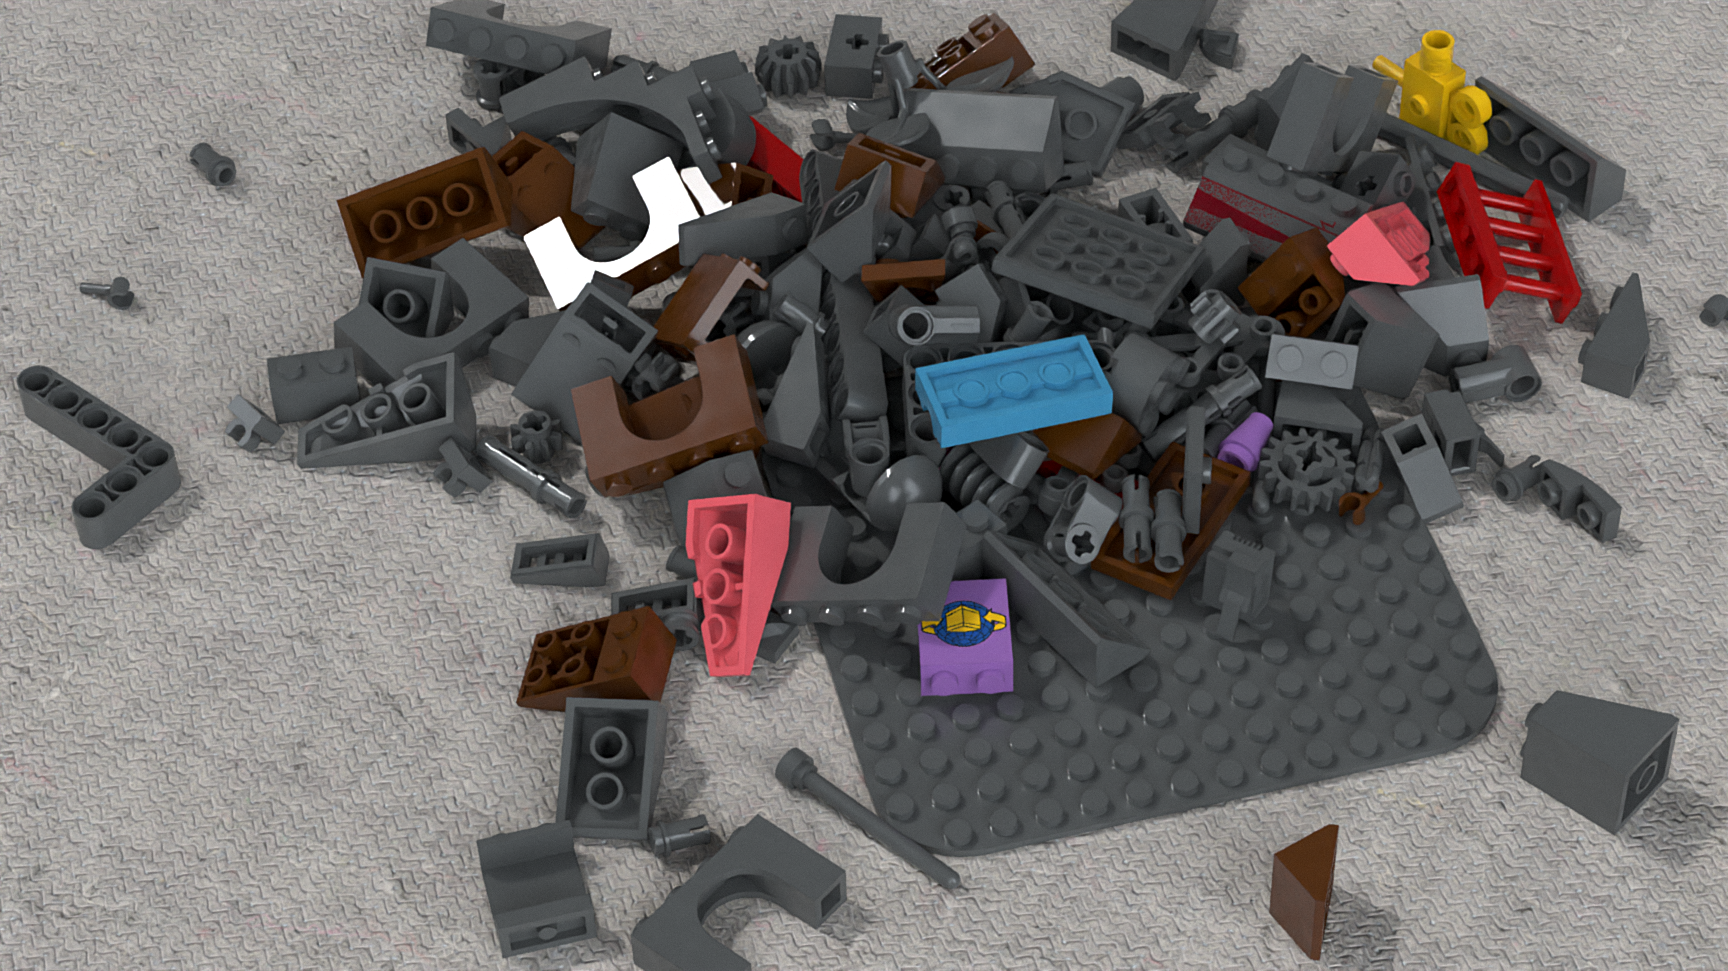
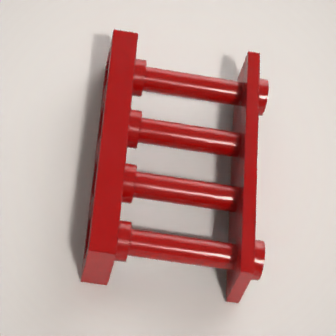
M1455 162L1437 190V194L1464 276L1478 274L1480 277L1484 307L1489 309L1498 294L1504 290L1544 298L1549 303L1555 323L1563 324L1572 309L1579 304L1582 292L1542 180L1535 179L1524 197H1517L1478 188L1470 165ZM1484 206L1517 213L1521 223L1489 217ZM1494 235L1526 241L1530 251L1498 245ZM1503 263L1537 270L1540 280L1507 274Z

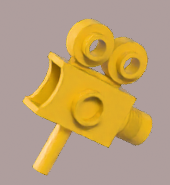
M1431 30L1425 33L1421 41V50L1405 60L1404 69L1383 55L1375 58L1372 68L1383 75L1398 80L1397 85L1402 87L1400 119L1477 155L1487 149L1488 133L1483 123L1491 118V100L1482 89L1473 85L1465 86L1466 70L1452 62L1455 40L1450 33L1443 30Z

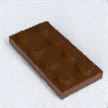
M1175 442L1170 443L1147 476L1150 481V508L1154 511V515L1153 498L1154 496L1157 497V493L1161 490L1171 489L1180 493L1183 505L1185 446ZM1203 454V457H1212V456ZM1212 457L1211 484H1202L1199 534L1186 533L1185 540L1182 542L1184 564L1183 566L1180 565L1178 571L1167 573L1157 569L1154 560L1156 556L1155 542L1152 538L1151 547L1153 555L1151 559L1139 563V548L1136 547L1135 563L1127 561L1123 555L1124 530L1119 525V517L1108 531L1098 555L1091 561V569L1172 600L1249 487L1251 471Z

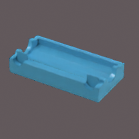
M1085 334L915 368V390L923 411L929 410L933 434L941 448L1112 413L1113 391Z

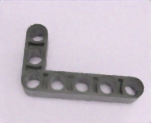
M1088 340L1102 371L1110 372L1117 361L1112 358L1116 349L1105 341ZM1048 341L922 344L909 348L904 354L902 379L907 457L926 455L939 468L947 455V447L941 448L933 434L929 410L923 411L920 399L915 390V368Z
M42 365L31 366L24 369L18 375L16 381L25 416L109 470V472L78 495L72 503L73 517L79 540L83 546L90 549H101L111 545L180 488L181 479L175 452L167 441L49 367Z

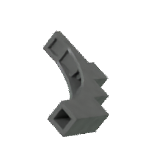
M583 56L499 98L507 125L514 136L524 131L543 141L566 132L593 127L609 113L613 112L673 138L687 147L707 184L723 177L717 164L718 160L723 159L721 151L713 136L707 138V134L713 132L709 120L717 117L711 101L717 97L707 76L699 79L692 65L658 81L653 72L645 74L638 60L604 76L600 67L593 70L586 57Z

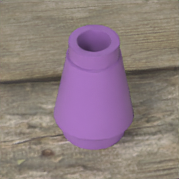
M1252 413L1249 418L1219 444L1217 459L1251 472L1255 471L1260 461L1262 448H1265L1270 432L1273 430L1272 421L1262 413Z

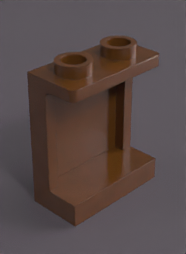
M724 253L720 256L702 254L653 326L658 330L655 344L675 360L697 365L693 348L708 343L705 341L706 337L740 287L758 291H765L769 283L759 276L761 269L755 263L742 256L739 259H733Z

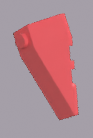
M1404 201L1365 213L1327 245L1328 249L1332 252L1330 260L1335 268L1344 276L1350 275L1353 280L1415 286L1429 277V271L1425 268L1429 264V258L1424 253L1429 250L1430 233Z
M758 494L688 500L685 545L688 559H692L695 562L698 581L693 583L695 597L702 599L705 619L701 624V631L709 673L712 677L750 676L788 550L791 503Z

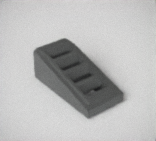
M599 533L517 543L510 579L515 584L572 587L605 586L610 558L609 551ZM532 558H538L535 567H530ZM550 559H554V564L549 565Z
M693 577L614 592L611 597V615L628 611V606H635V609L653 606V611L660 618L663 612L669 610L666 609V606H671L670 609L685 608L698 615L700 619L698 631H701V624L705 619L702 599L695 597L693 583L698 581V578Z

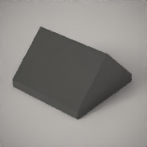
M367 257L359 305L367 301L393 326L408 335L421 338L444 335L455 315L449 273Z

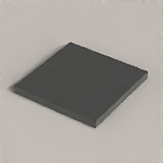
M1050 193L994 257L991 271L1152 329L1202 264L1206 249L1200 245Z

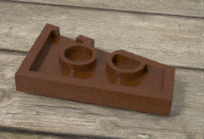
M888 258L880 259L875 264L862 265L861 282L877 302L886 299L902 285L922 304L936 305L939 298L935 290L942 286V281L945 278V259L900 262L899 260Z

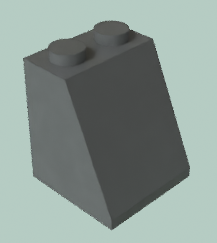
M613 112L609 113L578 138L571 211L583 216V219L592 225L607 226L619 231L620 235L627 240L643 241L649 229L650 213L632 176L668 156L677 169L683 145L677 140Z
M1556 690L1544 704L1541 702L1536 703L1526 717L1525 727L1528 730L1526 741L1520 751V756L1523 757L1520 778L1615 836L1668 779L1680 719L1668 713Z

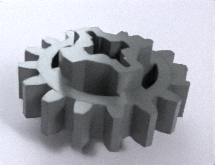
M1300 428L1299 435L1293 437L1286 430L1282 433L1281 441L1271 437L1268 448H1262L1257 478L1264 480L1263 492L1275 491L1273 502L1276 504L1287 500L1290 502L1289 510L1294 511L1298 505H1304L1307 513L1312 514L1315 505H1319L1325 511H1330L1332 501L1339 504L1340 497L1345 493L1351 492L1355 463L1349 461V449L1337 450L1339 440L1334 438L1328 442L1324 441L1322 431H1318L1314 437L1308 436L1305 428Z

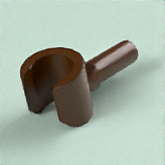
M1379 481L1378 489L1373 493L1365 490L1362 494L1348 492L1342 495L1339 499V516L1342 517L1348 510H1355L1353 513V524L1361 525L1364 523L1365 507L1384 488L1383 483Z

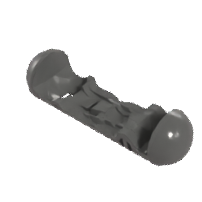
M759 321L749 325L737 335L738 340L748 352L762 413L768 411L774 398L775 382L780 374L785 373L791 360L793 342L798 336H801L798 331L782 321ZM829 405L831 431L815 468L873 526L883 532H899L907 503L941 502L943 480L938 465L926 455L907 457L906 444L903 441L894 444L890 439V468L874 483L868 497H863L854 492L851 486L848 459L845 458L842 421L832 418Z

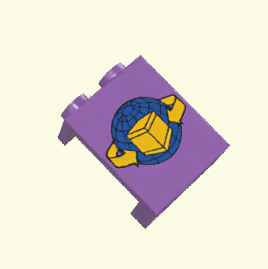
M1006 579L951 581L940 621H921L917 625L921 696L1013 692V653Z

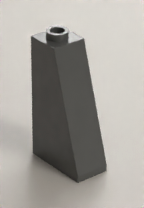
M1134 0L1111 21V52L1176 81L1181 76L1200 38V29L1205 28L1218 0Z

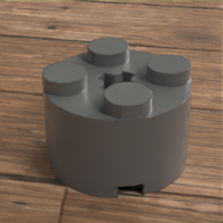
M1130 333L1112 355V358L1117 361L1110 372L1104 370L1103 373L1113 391L1112 413L1125 419L1142 436L1147 438L1156 427L1159 414L1162 413L1167 416L1174 408L1179 393L1173 389L1184 377L1189 367V360L1144 336Z

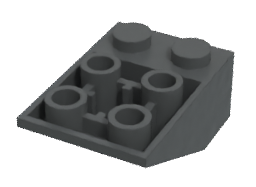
M587 281L564 312L511 395L534 411H546L551 421L559 419L562 431L582 444L571 389L612 376L620 387L623 388L629 380L628 374L635 367L634 364L643 353L646 352L648 354L656 343L658 330Z

